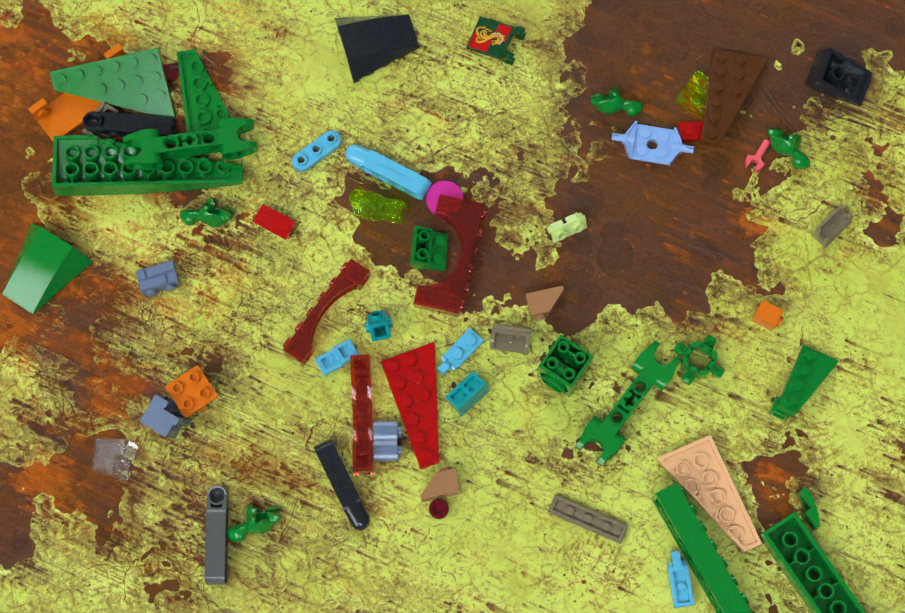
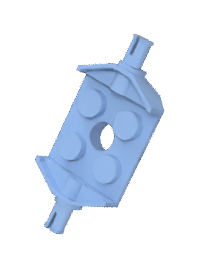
M635 121L626 134L612 133L611 140L621 141L624 144L629 159L671 165L682 152L692 154L694 152V146L682 143L676 127L674 130L637 124V121ZM655 142L657 144V148L650 149L648 148L647 143Z

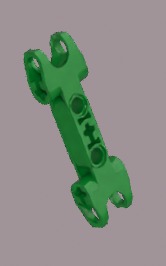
M227 118L218 121V129L161 137L157 129H143L123 137L125 146L139 147L142 150L139 155L126 160L127 169L157 170L163 167V159L221 152L222 158L226 160L240 159L258 152L257 143L242 141L239 137L241 134L254 129V122L252 119ZM208 140H213L212 143H205ZM170 145H175L174 148H168Z
M654 341L644 350L630 369L635 371L638 376L605 420L602 421L594 415L584 428L583 434L575 446L580 451L589 442L599 443L603 450L597 463L600 467L614 456L625 442L626 438L618 432L653 385L663 391L672 379L676 367L681 361L677 356L668 365L657 363L654 358V353L660 344L657 341ZM635 385H643L645 391L638 392L635 389ZM633 395V397L635 398L633 399L631 405H629L628 407L625 406V403L628 402L631 396ZM618 414L621 416L622 421L616 423L612 420V416Z

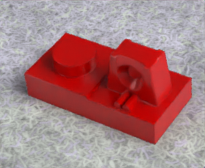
M703 121L679 122L677 130L681 141H700Z

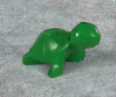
M618 86L609 90V95L603 96V93L590 95L591 104L604 114H612L623 110L629 116L634 117L643 109L641 102L623 99Z
M775 127L768 129L767 133L769 134L770 144L774 151L790 156L792 165L796 169H806L810 166L809 158L798 149L802 135L791 133L787 137L783 135L784 131Z
M209 197L202 209L182 210L179 215L181 221L188 226L201 221L211 227H221L232 219L235 210L229 207H222V209L215 207L217 204L214 202L215 198Z
M252 503L248 504L246 521L228 530L227 537L231 541L239 543L245 540L248 533L263 534L269 532L281 518V515L278 513L279 507L275 505L266 508L265 511H258V508L253 507Z

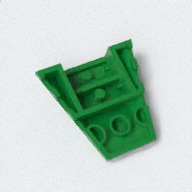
M31 224L2 295L34 315L53 298L52 296L58 291H62L67 283L73 278L78 277L81 274L80 272L93 264V262L46 229Z

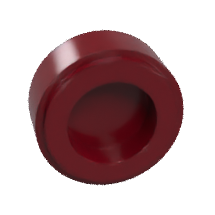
M436 499L431 502L429 512L434 519L441 520L448 515L449 507L444 500Z

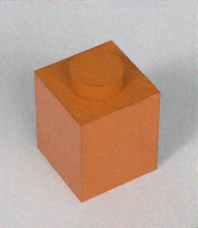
M762 300L751 321L773 331L775 327H780L784 319L781 316L784 310Z

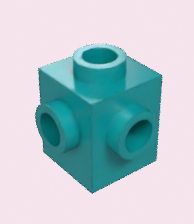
M377 310L366 314L368 322H364L366 333H371L372 342L391 338L389 328H393L391 316L387 317L385 310Z

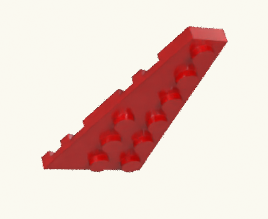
M435 342L380 361L421 470L439 464Z

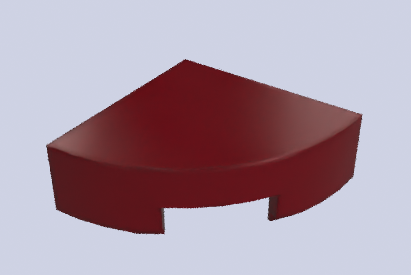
M178 62L164 64L169 84L180 76Z

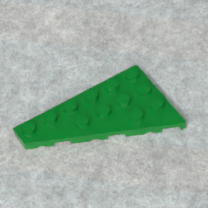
M159 47L50 72L53 87L56 91L99 102L103 101L107 104L159 117L176 119Z

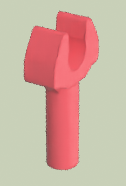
M763 140L755 155L747 156L745 168L751 162L757 164L754 173L763 168L764 162L761 158L770 145L769 140Z

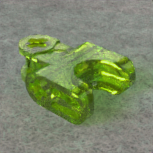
M359 189L353 190L349 195L352 213L356 217L373 221L387 220L392 223H403L404 221L402 213L403 209L407 208V203L402 200L384 198L379 193Z

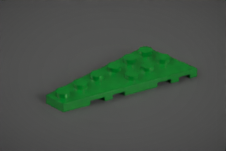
M195 49L177 52L187 133L218 129V121L231 117ZM208 140L205 143H212L213 140Z

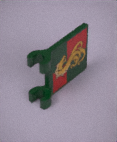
M480 16L466 49L499 59L512 66L515 58H513L514 53L506 51L513 36L519 40H524L526 33H524L525 28L509 26Z

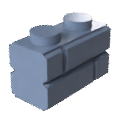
M173 260L136 271L140 290L147 297H154L163 290L167 292L176 290L177 286L181 285Z

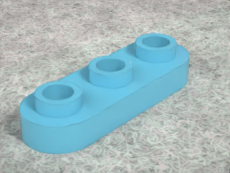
M328 131L295 154L292 159L295 170L306 172L337 150L341 145L339 133ZM330 137L335 138L334 141H328ZM315 148L320 149L318 152L313 151ZM300 159L305 160L303 163L298 162Z

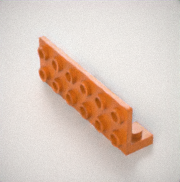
M119 43L104 53L106 59L126 55ZM63 93L49 104L42 98L29 107L28 110L53 141L54 136H66L83 124V117L88 112H96L102 102Z

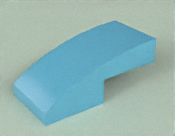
M350 339L334 346L331 351L315 358L314 361L325 377L357 358L359 354Z

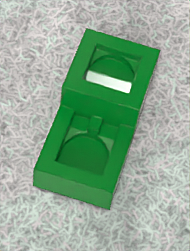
M805 487L796 495L807 509L802 514V517L811 530L814 531L820 527L819 514L814 499L807 487Z

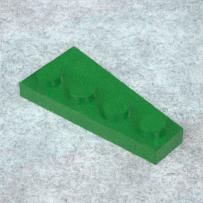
M803 345L776 409L795 417L839 361Z

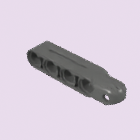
M214 486L207 493L205 535L206 585H226L228 493L221 486Z

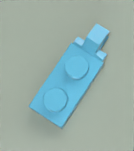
M469 328L441 358L443 363L438 367V371L444 376L450 369L453 371L458 370L481 346L484 340Z
M680 551L670 552L671 562L667 563V571L673 607L694 606L688 565H686V560L681 561Z

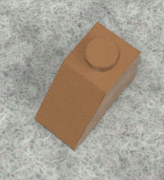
M558 286L525 294L530 320H545L563 295L564 287Z
M448 466L440 468L439 472H435L420 495L421 501L426 502L460 494L455 468L451 469Z

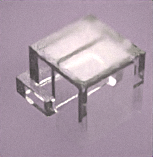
M96 438L92 470L119 480L128 481L130 461H136L138 445L126 439Z

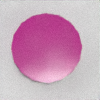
M446 180L433 184L426 195L427 207L430 212L441 218L456 215L464 201L463 193L459 186Z

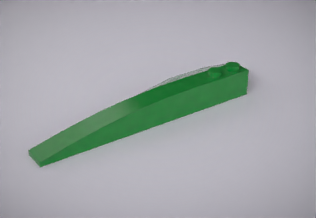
M94 135L54 136L52 189L55 196L163 193L243 184V166L223 161L215 162L210 161L208 158L201 157L200 159L188 156L163 159V167L157 170L127 169L126 160L139 155L142 150L139 147H128L124 143L116 142L114 139L107 138L106 140Z

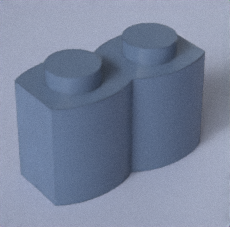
M397 421L373 422L374 462H398V457H402V446L398 445V438H401V426H397Z

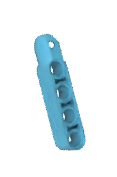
M352 144L346 149V158L350 164L416 199L423 200L432 184L427 178L373 150H368L357 144Z

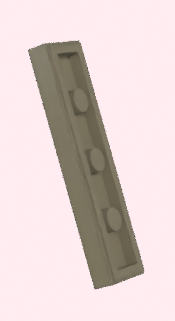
M555 494L547 512L620 545L629 526Z

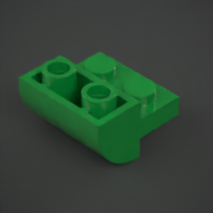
M414 226L410 266L421 271L428 269L444 272L448 234L434 232L431 228Z

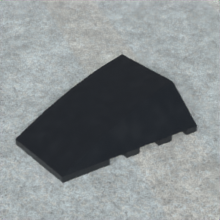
M409 14L334 18L354 84L359 82V79L370 76L379 68L390 65V62L396 59L399 60L419 49Z

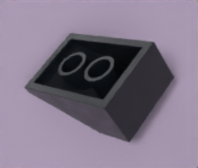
M832 48L817 51L805 85L821 94L861 106L873 73Z

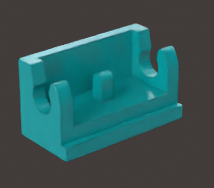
M473 371L448 393L445 398L449 405L454 407L456 412L462 417L489 392L487 383Z

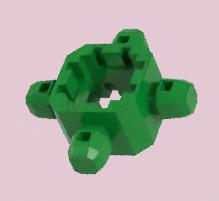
M707 336L703 343L700 341L693 342L689 349L686 348V345L677 343L673 349L677 355L684 356L680 364L682 370L685 371L682 382L686 385H690L695 377L697 379L706 378L709 372L716 378H721L724 368L714 364L718 358L716 351L713 350L716 343L714 337ZM694 350L701 351V353L708 355V358L711 359L704 371L697 370L696 367L689 365V362H687Z

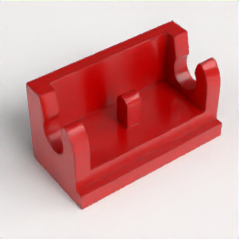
M262 204L253 220L254 223L285 240L291 238L296 227L299 225V223L265 204Z

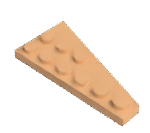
M711 435L656 459L742 552L762 544Z

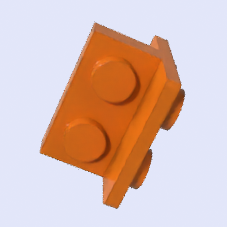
M198 365L165 386L185 418H188L198 410L203 414L209 410L206 405L218 398L217 393Z

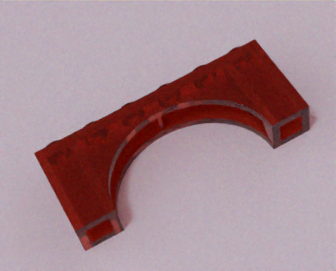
M440 194L435 211L436 217L445 220L455 229L461 243V254L457 266L446 279L434 285L417 286L413 305L416 308L459 317V313H463L465 301H462L463 296L468 294L470 283H467L468 275L472 276L474 265L471 264L472 258H476L478 247L475 246L476 241L481 239L483 231L480 228L481 221L485 222L487 211L484 210V204Z

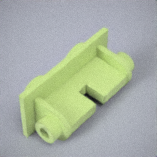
M576 212L565 218V224L562 220L549 224L547 231L551 234L553 243L586 229L585 215H582L581 212Z

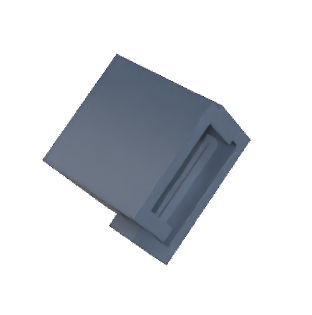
M155 394L139 422L165 438H175L181 427H187L191 419L185 418L184 415L174 410L177 405L172 399L165 395Z

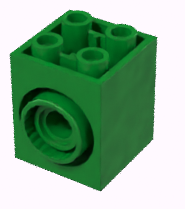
M560 334L540 363L537 377L551 389L570 397L590 368L593 355Z

